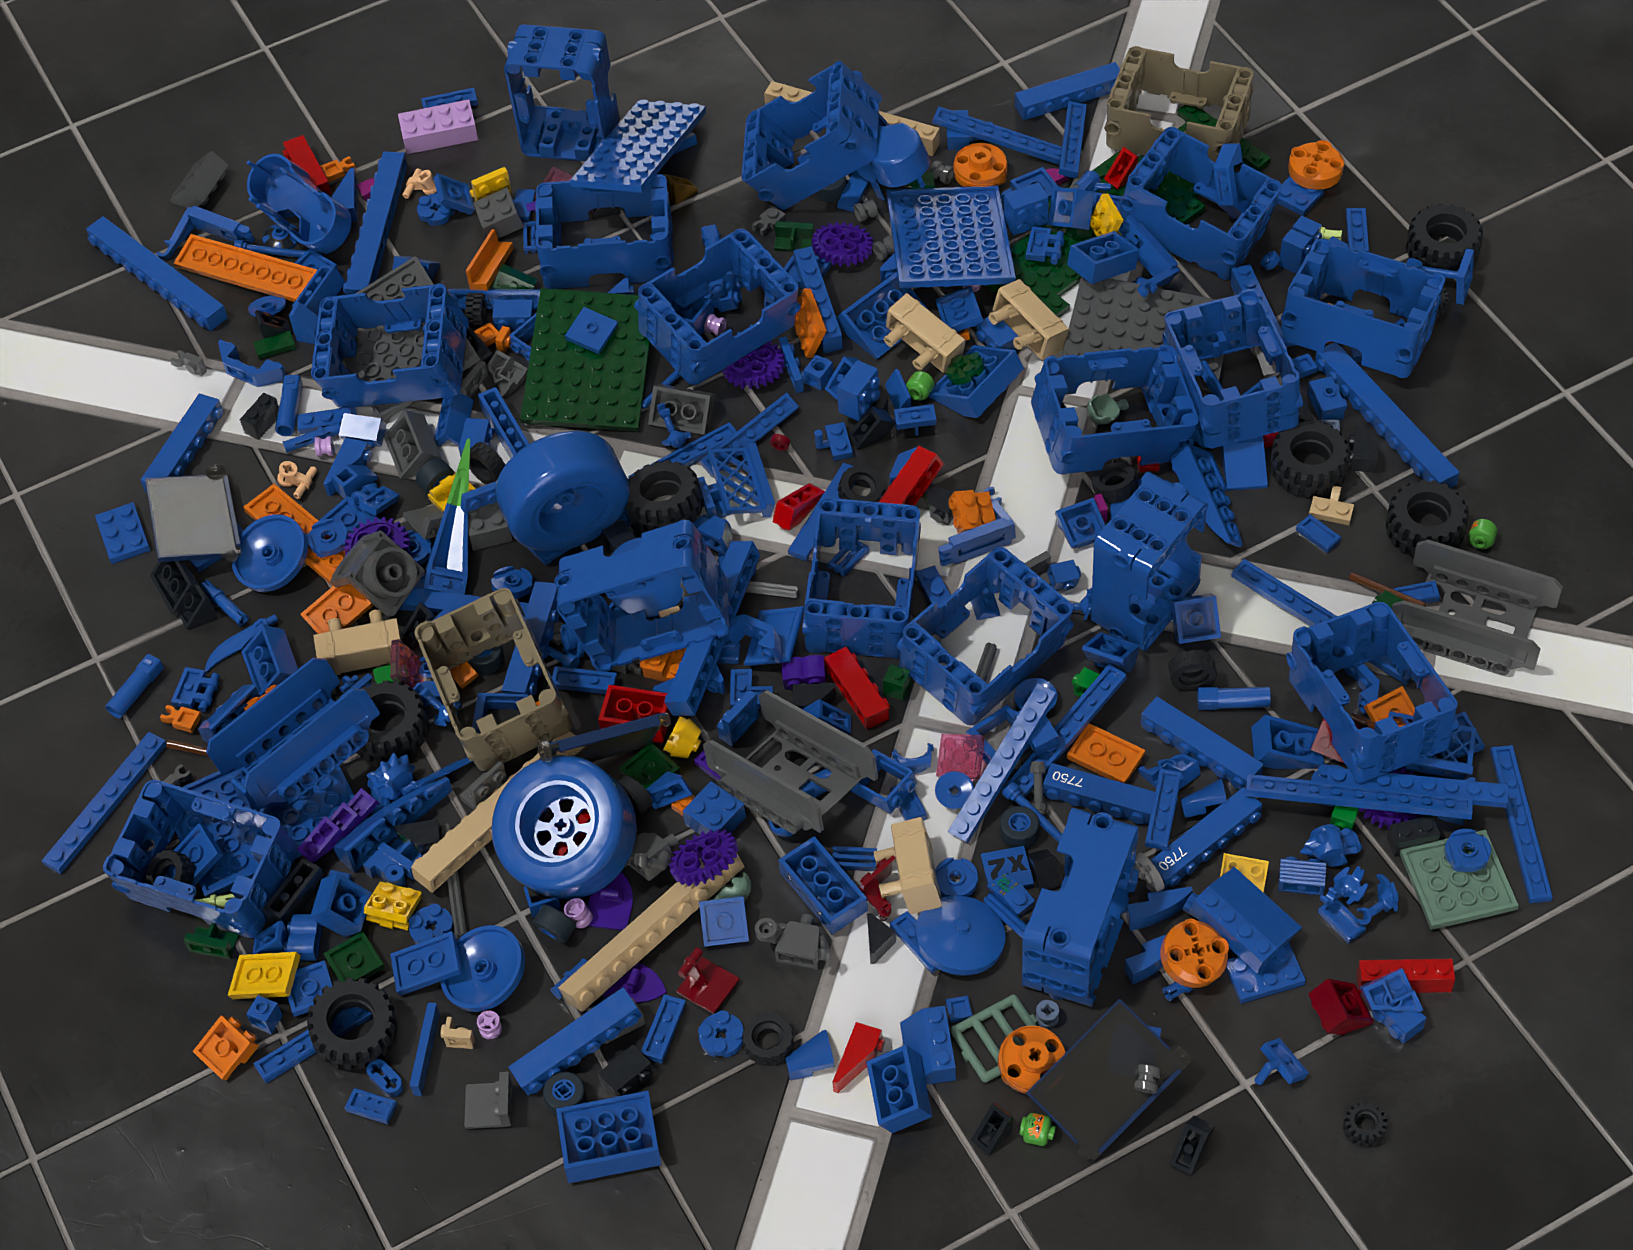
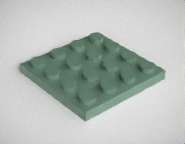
M1486 830L1475 833L1481 837L1484 835L1488 839L1491 846V854L1487 866L1475 872H1457L1452 868L1444 854L1448 838L1400 850L1401 859L1431 930L1518 909L1519 905ZM1464 847L1463 852L1466 854H1471L1473 850H1469L1468 847Z

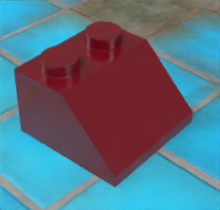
M1328 978L1308 993L1312 1001L1311 1005L1318 1013L1321 1025L1327 1033L1342 1035L1374 1023L1354 983Z

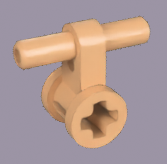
M416 169L413 176L406 183L407 187L402 194L403 197L408 199L413 190H423L426 195L437 192L432 173L429 170L422 171L421 169Z
M285 461L279 466L277 481L283 487L298 486L293 495L295 498L300 499L305 490L309 489L313 483L312 479L317 469L312 466L304 475L297 472L295 463Z

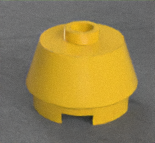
M680 716L663 750L670 753V756L688 758L691 751L696 752L701 740L698 737L702 730L690 718L686 719Z

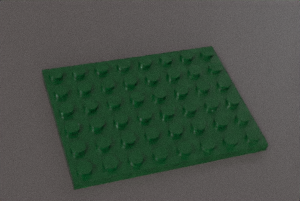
M540 288L520 417L521 423L629 432L639 431L650 341L638 330V311L634 308L638 295ZM583 307L618 322V327L600 354L565 340L566 333Z

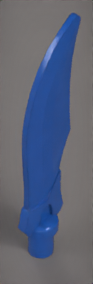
M274 614L267 619H258L252 626L220 644L207 660L205 672H209L220 661L243 649L263 625L271 626L278 622L276 615Z
M466 757L453 762L425 778L409 782V785L403 787L401 792L403 795H406L472 761Z

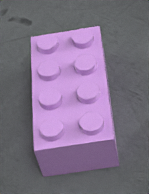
M470 100L398 114L407 154L478 140Z

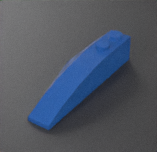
M1185 444L1169 457L1172 469L1179 478V483L1187 488L1189 494L1208 504L1205 519L1208 526L1226 543L1241 547L1242 541L1238 526L1232 522L1235 518L1234 512L1228 507L1231 501L1224 493L1227 487L1212 452Z
M445 777L418 788L383 807L362 824H358L350 834L340 839L334 846L337 858L353 873H356L378 850L377 847L382 842L389 845L397 838L395 825L415 823L452 792L449 779Z

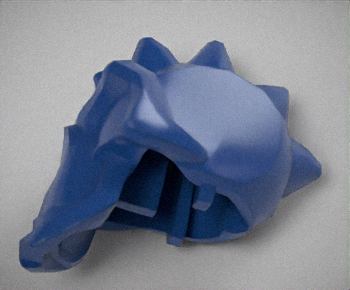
M393 753L388 762L381 761L376 771L367 774L369 778L367 785L372 791L371 796L379 802L370 812L371 814H375L390 804V799H398L403 795L401 789L413 781L415 766L409 764L408 755L398 759L397 755Z
M1327 824L1311 832L1300 853L1306 854L1308 858L1317 857L1320 861L1326 862L1328 866H1343L1348 862L1345 855L1359 853L1362 845L1359 842L1358 835L1352 829L1344 828L1340 831L1339 827Z

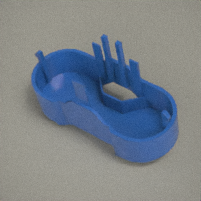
M879 113L877 154L873 161L857 169V171L864 179L870 181L877 198L884 201L885 198L877 180L879 184L886 187H899L917 179L920 188H924L925 182H923L921 176L928 169L930 158L916 130L905 123L889 125Z
M280 154L266 155L255 164L250 160L247 161V164L252 167L247 179V191L250 196L248 200L287 231L296 241L319 254L331 253L345 242L351 229L350 212L342 203L315 186L310 181V175L304 169ZM297 216L300 219L299 233L291 228L290 223L284 220V218Z

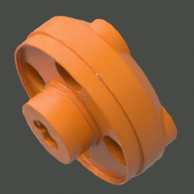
M1326 140L1303 144L1291 150L1288 164L1289 174L1302 187L1314 190L1327 189L1339 182L1343 174L1344 159L1340 152L1333 148L1331 143Z
M986 143L971 144L962 148L955 157L953 165L954 177L963 187L999 186L1005 183L1007 179L1006 156L994 145Z
M1187 919L1175 925L1166 934L1160 950L1161 962L1166 973L1180 985L1190 988L1204 987L1213 983L1224 972L1228 961L1229 944L1212 926L1194 919ZM1185 929L1190 931L1191 936L1185 932ZM1212 946L1216 947L1219 953H1216ZM1198 972H1201L1205 979L1201 978Z
M1040 1026L1018 1028L1005 1038L1000 1047L998 1068L1001 1078L1006 1085L1020 1093L1026 1094L1040 1079V1076L1044 1075L1065 1054V1049L1059 1038L1046 1028ZM1013 1038H1021L1024 1042V1045H1016L1013 1042ZM1045 1044H1053L1056 1051L1049 1052ZM1015 1069L1018 1071L1019 1077H1011L1007 1070ZM1063 1074L1044 1093L1051 1091L1058 1084Z

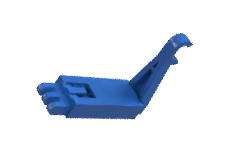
M193 205L192 208L188 207L170 240H164L168 247L166 252H156V254L162 260L170 259L178 246L194 228L235 243L236 239L253 243L255 238L249 227Z
M1128 215L1118 231L1127 241L1139 249V262L1153 276L1142 282L1137 288L1139 294L1145 298L1149 291L1154 294L1158 289L1157 287L1169 284L1180 271L1177 268L1179 264L1142 223H1138L1133 216Z
M988 487L984 492L994 495L995 488ZM1001 497L991 498L995 521L948 537L949 543L938 548L941 566L952 563L957 564L992 551L997 547L1011 544V540L1016 538L1015 523L1001 506Z

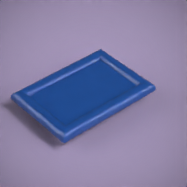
M804 606L762 610L758 613L757 619L773 625L781 639V663L791 661L804 613ZM752 636L744 666L775 664L778 662L766 660L761 655L762 651L757 644L760 640Z

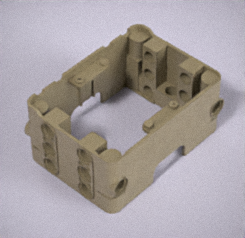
M1139 46L1129 48L1107 101V122L1104 127L1106 131V145L1111 149L1120 151L1123 147H1126L1135 154L1146 155L1153 143L1163 133L1165 129H1162V127L1156 128L1151 124V114L1135 111L1139 102V95L1143 90L1150 94L1167 95V98H1170L1169 100L1173 104L1179 103L1198 107L1199 109H1203L1205 105L1211 106L1212 104L1221 107L1222 110L1216 127L1187 122V128L1184 132L1209 145L1208 157L1216 163L1222 145L1225 143H1240L1244 130L1247 127L1250 118L1251 96L1254 90L1253 70L1248 67L1210 61V69L1206 72L1178 67L1174 62V54Z
M498 589L433 621H425L415 628L416 639L419 642L455 733L462 743L467 757L470 761H474L479 770H490L499 761L505 763L571 730L573 723L545 664L542 657L543 654L518 599L515 600L509 589ZM514 639L525 666L532 667L539 663L550 686V689L543 690L539 694L538 698L541 705L538 706L533 696L530 695L516 702L521 714L498 724L492 714L487 715L476 721L481 732L480 734L472 727L463 728L456 714L458 711L453 705L460 700V694L450 669L473 659L474 656L481 654L484 650L498 647Z

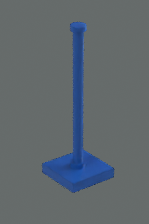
M1466 249L1458 271L1422 266V270H1425L1428 274L1433 275L1436 272L1442 274L1445 278L1456 279V304L1464 305L1473 279L1474 250Z

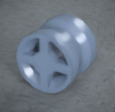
M1043 1000L1037 1005L1036 1020L1040 1027L1050 1029L1057 1025L1059 1008L1055 1002Z

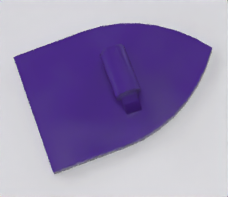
M622 872L605 888L590 896L587 907L591 911L593 918L588 925L589 927L622 931L628 926L633 906V895L631 886Z
M637 963L601 996L608 998L624 987L630 998H633L636 1003H644L655 1000L667 992L661 979L654 971L643 964Z

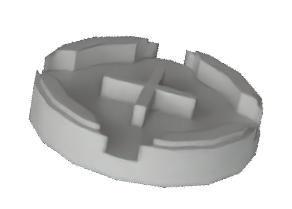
M1138 853L1136 855L1135 869L1139 871V878L1146 880L1147 884L1145 887L1151 893L1165 890L1163 880L1154 864L1143 853Z

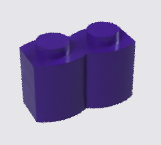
M824 656L792 657L790 662L782 663L784 689L793 691V685L826 682Z

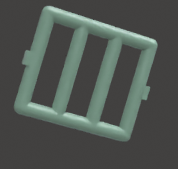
M1010 995L950 1028L951 1035L963 1051L961 1052L962 1057L966 1062H970L980 1079L985 1083L1001 1075L999 1068L996 1066L986 1071L961 1032L973 1026L998 1064L999 1048L981 1023L983 1020L993 1016L1007 1037L1013 1032V1029L1001 1011L1012 1005L1026 1026H1037V1020L1034 1015H1029L1016 995ZM1018 1037L1013 1038V1042L1016 1045H1023ZM1048 1043V1044H1045V1046L1047 1047V1049H1049V1047H1050L1049 1043Z

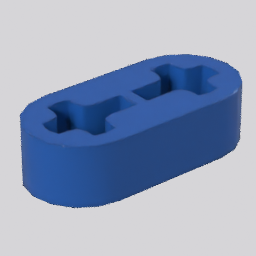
M377 1059L367 1065L366 1069L370 1080L386 1096L393 1098L402 1093L403 1083L401 1078L385 1061ZM374 1069H381L383 1076H380L377 1072L374 1073ZM389 1080L392 1084H396V1088L389 1087L387 1081Z

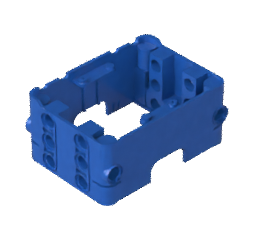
M520 25L517 28L514 40L509 41L508 57L504 66V72L521 151L530 157L587 161L620 122L616 94L613 92L610 97L608 86V73L611 64L606 35L598 30ZM542 68L559 70L561 80L575 81L577 74H579L582 79L592 82L595 99H587L585 103L586 110L579 111L560 107L536 106L531 86L528 85V88L525 89L523 73L524 77L539 78Z
M837 61L832 66L809 78V82L816 87L813 93L797 102H789L782 96H779L748 115L745 127L741 178L758 192L759 199L770 201L780 210H785L873 161L877 154L879 103L882 102V95L863 80L864 77L861 72L852 71L843 62ZM826 128L825 135L804 146V149L812 157L806 159L802 164L796 165L795 168L785 169L794 163V152L791 148L795 144V140L810 134L811 130L815 133H820L822 129Z
M1168 127L1153 143L1152 147L1129 175L1124 195L1119 200V213L1123 218V222L1128 215H1131L1138 223H1142L1166 250L1190 263L1192 261L1198 263L1200 267L1209 272L1217 273V277L1223 280L1231 279V268L1239 267L1244 262L1249 252L1267 229L1274 208L1279 202L1278 197L1282 185L1278 180L1272 179L1242 164L1240 171L1234 172L1237 199L1248 200V208L1239 216L1229 232L1226 233L1203 220L1200 221L1198 228H1191L1189 224L1185 225L1176 220L1175 217L1169 216L1166 212L1167 201L1150 193L1149 189L1156 191L1162 183L1164 176L1170 170V172L1195 184L1193 188L1195 194H1200L1218 204L1214 176L1215 162L1208 157L1209 145L1185 134L1175 127Z
M656 174L642 193L571 187L570 181L547 182L537 186L535 237L540 273L546 289L589 287L590 276L607 273H622L628 278L629 283L649 282L673 268V224L667 180L664 175ZM621 207L625 210L626 218L653 216L651 217V241L637 240L632 243H626L619 236L598 239L586 238L583 244H578V247L561 246V222L589 220L588 212L594 208Z
M737 229L705 248L703 259L681 274L675 275V268L673 267L646 284L641 285L638 289V300L634 308L638 311L639 332L656 347L687 383L697 385L793 327L796 314L800 310L801 305L797 301V282L746 229ZM730 270L733 274L741 276L740 282L749 292L759 286L765 290L764 309H762L761 318L757 323L751 324L748 329L741 333L738 332L736 336H732V330L729 329L707 343L672 308L678 305L681 309H685L692 303L709 295L711 292L709 283L723 277Z
M1315 240L1310 252L1307 254L1288 288L1285 309L1281 315V330L1287 342L1321 353L1324 352L1327 342H1337L1358 349L1362 353L1361 365L1386 372L1399 378L1409 377L1433 331L1438 308L1441 304L1445 277L1436 272L1432 275L1419 268H1408L1403 262L1360 249L1358 252H1355L1349 247L1339 244L1335 246L1329 243L1330 240ZM1361 289L1365 292L1369 291L1379 294V296L1387 297L1390 301L1389 313L1408 318L1404 327L1373 318V311L1369 309L1357 308L1344 304L1343 301H1337L1335 305H1331L1319 300L1323 293H1327L1352 301L1354 292Z
M443 284L402 288V292L405 295L404 298L384 301L372 300L366 293L325 297L319 307L311 370L312 378L322 388V396L326 399H331L338 408L363 407L456 396L461 390L467 328H469V320L458 305V297L450 294ZM422 323H425L423 325L424 342L421 367L394 369L395 379L388 378V380L367 382L361 380L357 374H351L344 366L343 358L356 356L357 342L354 337L358 333V328H376L383 325L385 326V331L391 334L395 332L418 331L421 329Z
M1243 290L1235 296L1171 311L1165 315V332L1162 333L1164 345L1172 346L1177 353L1178 364L1199 418L1196 428L1206 447L1216 448L1291 429L1299 424V407L1303 406L1302 396L1299 391L1298 370L1296 371L1295 365L1287 353V348L1271 316L1269 317L1268 311L1261 300V295L1257 290ZM1260 346L1269 365H1272L1274 361L1276 371L1280 373L1282 379V386H1280L1276 376L1260 380V391L1240 396L1236 386L1220 390L1219 400L1218 396L1213 394L1206 395L1203 398L1195 377L1201 376L1204 373L1201 360L1216 358L1221 355Z
M1160 345L1159 348L1146 347L1139 348L1138 350H1132L1131 348L1086 352L1080 356H1076V354L1065 355L1060 358L1049 356L1045 358L1041 372L1034 377L1036 386L1031 398V406L1052 468L1058 474L1064 475L1102 470L1105 462L1108 460L1130 456H1140V466L1171 462L1169 457L1185 444H1194L1192 436L1199 418L1178 364L1177 353L1172 346ZM1114 380L1113 390L1141 387L1150 414L1153 415L1157 427L1152 428L1148 419L1115 422L1111 426L1112 432L1081 436L1082 431L1077 427L1079 419L1075 408L1060 407L1064 396L1076 394L1077 388L1082 383Z
M1149 471L1141 478L1142 484L1095 539L1091 621L1108 630L1111 636L1140 645L1139 649L1146 651L1172 620L1170 599L1190 597L1200 584L1202 555L1188 546L1187 535L1193 528L1204 532L1208 506L1204 501L1189 494L1184 485L1180 483L1172 485Z
M824 498L819 502L812 568L808 578L802 633L805 634V648L807 651L818 654L822 652L834 653L847 647L850 653L855 655L900 658L901 651L896 646L903 636L904 627L911 620L921 533L920 510L916 506ZM839 538V550L847 548V551H856L857 540L880 542V554L896 555L897 544H901L902 552L907 555L913 554L912 568L909 567V579L901 578L898 580L895 606L876 604L854 605L853 603H845L843 601L827 600L830 574L826 571H818L821 546L832 547L835 545L836 539Z
M681 520L677 523L642 533L641 544L637 548L621 554L606 557L604 556V546L563 557L559 561V574L554 580L558 588L557 611L590 657L594 668L598 671H609L613 666L629 664L639 658L643 661L689 647V644L692 642L706 641L716 635L719 638L723 637L729 632V614L732 611V606L729 603L728 578L695 525L689 520ZM674 570L682 577V584L688 594L699 592L684 597L683 607L678 613L673 615L671 613L670 616L660 619L655 618L653 621L646 619V610L616 618L604 598L599 595L605 592L609 599H614L622 594L643 590L646 587V579Z
M997 547L965 574L962 585L943 603L937 606L938 602L935 600L904 627L903 636L896 646L901 651L899 667L909 669L911 677L963 723L974 725L1064 645L1067 634L1074 626V623L1070 620L1073 606L1056 589L1051 587L1004 547ZM984 588H987L991 593H999L998 600L1009 610H1012L1019 602L1030 609L1032 614L1029 627L1041 636L1031 654L1027 653L1025 659H1020L1013 666H1007L989 684L983 681L963 662H959L955 657L947 653L942 644L933 637L936 633L940 638L945 639L970 617V611L965 605L976 598Z
M1375 602L1313 626L1300 627L1294 631L1292 651L1286 654L1287 663L1290 667L1289 681L1310 712L1314 710V705L1318 708L1332 731V745L1355 779L1367 781L1449 748L1452 731L1458 729L1459 726L1456 717L1457 701L1386 603ZM1386 655L1401 677H1405V671H1408V676H1411L1416 682L1417 689L1420 688L1425 703L1415 707L1413 722L1398 727L1392 716L1375 722L1374 729L1368 727L1361 730L1357 729L1354 721L1343 708V706L1350 703V697L1334 673L1338 672L1339 669L1354 667Z
M153 779L144 785L111 854L104 861L103 870L113 881L111 886L123 892L131 900L167 912L171 911L170 908L180 910L203 919L208 925L216 923L219 929L237 933L247 938H255L256 935L261 933L267 920L263 908L289 874L298 853V846L291 838L293 831L282 825L278 818ZM185 811L213 820L215 818L226 822L232 820L233 823L237 821L248 826L252 832L262 835H256L249 850L259 863L253 878L237 876L231 888V892L236 898L229 899L225 904L224 910L204 902L195 901L194 897L197 890L192 885L164 876H158L153 885L146 884L145 882L148 865L151 863L152 858L157 853L165 850L167 844L170 843ZM154 846L151 851H148L150 847Z
M1071 808L1056 851L1065 854V877L1059 891L1041 889L1030 921L1027 923L1024 931L1022 986L1038 991H1043L1044 989V992L1048 993L1050 998L1054 1000H1062L1064 998L1093 1007L1096 1000L1093 992L1095 989H1098L1102 968H1107L1124 922V920L1120 919L1121 914L1125 913L1130 900L1128 895L1130 892L1134 893L1139 878V871L1135 869L1138 840L1137 826L1113 820L1109 814L1104 812L1094 814L1092 817V813Z

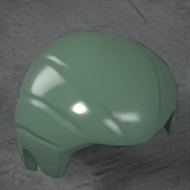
M1097 394L1089 400L1087 413L1094 423L1105 425L1114 421L1120 415V410L1128 409L1129 404L1126 399L1115 402L1108 394L1100 396Z
M745 872L740 877H733L730 880L731 885H724L717 891L716 897L712 900L744 896L745 902L751 892L750 877Z

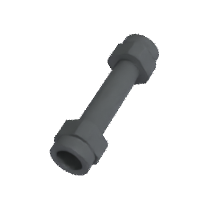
M1044 761L1031 762L1030 773L1034 775V803L1032 805L1042 815H1045L1047 809L1046 803H1043L1042 773H1045Z

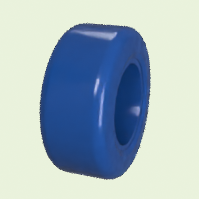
M565 431L540 438L517 452L502 469L497 480L495 494L497 504L508 529L517 542L536 551L557 552L584 545L602 535L603 529L615 524L627 506L630 485L614 449L605 439L589 432Z
M560 755L546 757L529 764L507 783L496 802L491 830L496 854L503 867L513 878L543 896L569 900L583 898L600 891L620 874L632 854L637 824L632 802L625 789L616 779L591 761L575 756ZM567 799L574 800L570 812L565 813L561 811V801ZM551 809L554 813L551 822H542L546 813ZM584 809H587L591 818L590 822L579 824L577 816ZM549 831L551 840L546 845L541 846L538 839L539 833ZM579 832L586 833L584 841L578 847L574 841L576 835ZM558 843H567V855L558 856L554 854Z

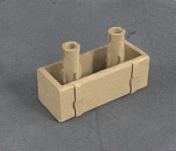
M1020 279L999 288L993 306L994 312H991L989 315L990 322L995 325L1004 320L1019 336L1013 340V344L1018 350L1028 346L1041 360L1060 353L1064 348L1066 337L1070 330L1063 321Z
M908 293L889 308L886 327L891 332L884 337V342L889 347H893L896 342L902 339L917 351L920 356L912 362L917 370L921 371L930 362L941 372L945 373L948 366L952 363L953 357L957 355L963 356L966 340Z
M373 610L369 613L370 624L345 629L341 628V620L339 618H332L328 621L329 632L313 635L317 658H325L336 675L405 661L403 641L397 618L383 621L382 611Z
M918 817L892 824L891 831L894 846L874 851V857L878 865L884 858L888 860L894 855L900 879L879 884L882 898L902 893L910 914L941 907V891L935 871L933 848L923 818Z

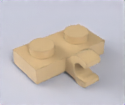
M1333 486L1330 499L1313 496L1309 514L1316 519L1350 525L1354 504L1340 502L1341 487Z

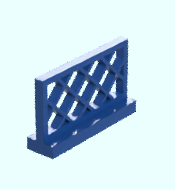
M748 443L747 448L709 449L707 454L726 514L762 513L763 517H771L775 501L756 443ZM743 455L744 460L741 462L733 456ZM715 456H721L725 458V461L722 463L715 459ZM730 461L738 467L734 470L726 464ZM722 469L730 474L728 478L720 474ZM740 469H743L746 472H748L749 475L745 477L738 471ZM733 477H736L737 479L741 480L742 483L738 485L735 482L731 481V479ZM727 484L730 487L734 488L735 491L731 493L727 491L724 487ZM747 484L753 488V491L749 492L743 486ZM740 492L747 496V498L742 500L736 494ZM750 499H752L753 501L757 502L759 506H752L747 502ZM731 500H733L734 502L738 503L740 506H739V507H730L729 502H730Z
M1391 711L1388 713V717L1392 716L1393 719L1402 720L1405 725L1413 722L1412 715ZM1459 725L1455 732L1452 731L1451 738L1459 748L1453 752H1450L1449 749L1445 750L1444 752L1447 756L1444 758H1436L1435 755L1403 767H1406V770L1458 780L1470 778L1473 774L1472 761L1476 728ZM1459 732L1470 733L1469 741L1462 744L1456 734ZM1462 750L1467 756V763L1458 762L1453 755Z

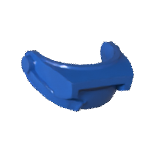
M927 743L928 750L920 757L904 758L895 749L892 752V758L913 770L914 774L921 773L931 767V752L934 751L933 744Z

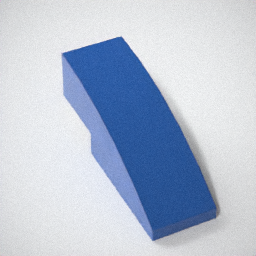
M1192 887L1147 893L1146 902L1127 904L1126 917L1129 930L1142 929L1157 924L1181 911L1193 892Z
M1166 935L1143 943L1140 954L1125 959V972L1132 985L1148 978L1163 967L1160 950Z

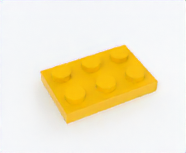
M297 952L239 955L228 996L232 999L256 998L257 995L263 998L290 996L301 956Z

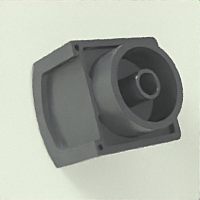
M378 531L363 536L351 548L335 570L330 583L334 587L351 584L375 607L382 611L383 614L390 617L394 616L424 574V569L384 532Z

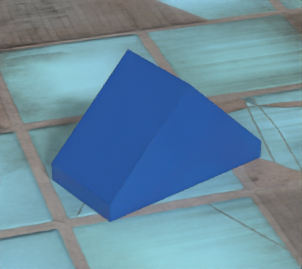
M666 772L646 789L652 798L654 809L688 797L693 793L681 775Z
M282 921L276 922L255 936L253 954L284 952V943L288 941L289 935Z

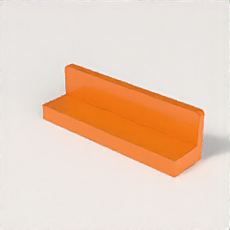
M491 229L466 269L470 290L488 291L502 264L506 262L514 249L512 242L498 241L495 229Z

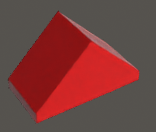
M1123 147L1104 179L1117 189H1120L1127 184L1129 175L1138 164L1139 156Z

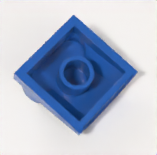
M1094 498L1055 511L1057 525L1063 531L1070 548H1080L1094 543L1099 533L1106 526Z

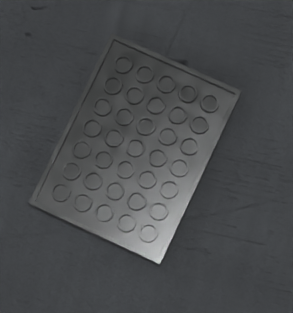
M414 256L355 294L366 293L370 299L375 301L401 299L405 297L402 288L434 284L418 258ZM422 323V327L418 331L413 330L391 334L385 331V326L383 325L376 328H358V333L354 337L357 342L356 356L343 359L351 373L357 374L363 381L372 382L373 380H388V378L395 379L394 369L421 367L424 342L423 325L425 323ZM467 337L463 371L480 361ZM415 401L372 405L371 407L377 418L385 421Z
M1081 276L1069 324L1070 330L1066 337L1062 356L1075 354L1080 356L1086 352L1131 348L1132 350H1138L1139 348L1146 347L1159 348L1160 345H1164L1162 333L1165 332V315L1168 312L1215 301L1216 299L1158 288L1154 294L1149 291L1148 295L1144 298L1137 290L1140 284L1110 278L1091 284ZM1224 355L1205 359L1218 381ZM1202 376L1195 377L1201 393H1212Z

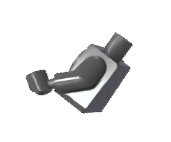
M645 832L636 834L634 848L628 860L629 866L650 881L672 863L671 857L674 856L671 849L679 844L677 838L673 834L668 835L664 839L655 833Z
M802 914L800 923L789 921L788 924L775 923L770 918H763L755 924V934L758 940L777 944L775 948L776 962L818 969L820 960H825L826 963H829V945L826 937L820 934V927L813 925L815 918L812 915Z

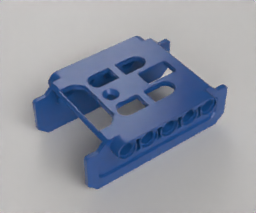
M312 658L210 738L206 753L222 775H226L232 769H241L246 773L243 786L259 808H264L270 802H294L368 742V731L371 721L379 715V711L364 689H351L336 702L330 699L332 689L339 685L340 680L325 658Z

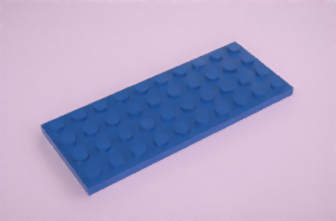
M637 101L570 179L571 187L642 193L706 114V106H701L697 103L687 105L681 102Z

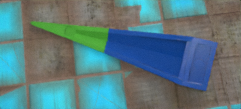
M469 438L466 440L428 560L423 589L465 595L468 578V512L464 513L461 509V497L463 493L469 491Z

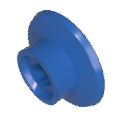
M951 771L943 774L938 779L935 785V795L943 806L950 809H958L963 807L974 786L971 779L964 773ZM957 788L959 793L952 795L950 791Z

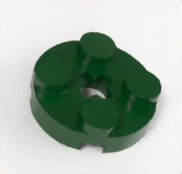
M978 352L965 356L957 355L952 358V363L948 366L945 373L952 384L962 385L972 381L971 377L975 374L977 377L981 375L985 369V364Z

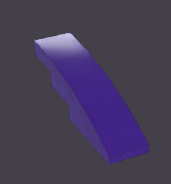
M361 788L348 804L343 802L330 818L325 816L297 850L311 863H314L329 852L340 839L350 834L379 802Z

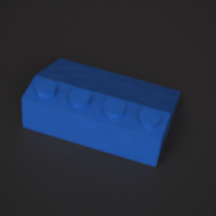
M895 272L841 312L836 319L843 332L877 360L892 348L884 342V337L891 332L886 327L889 308L906 293L915 300L917 299L925 308L926 306L911 288H899L897 272Z
M973 345L963 356L978 352L985 364L982 374L978 377L975 374L971 377L972 381L962 385L952 384L945 374L935 384L928 397L962 416L978 418L1023 371L1024 367L1016 350Z
M1235 867L1209 885L1193 901L1189 910L1199 921L1212 926L1228 942L1229 948L1256 973L1302 929L1296 921Z
M649 1091L556 1109L564 1169L568 1183L662 1165Z

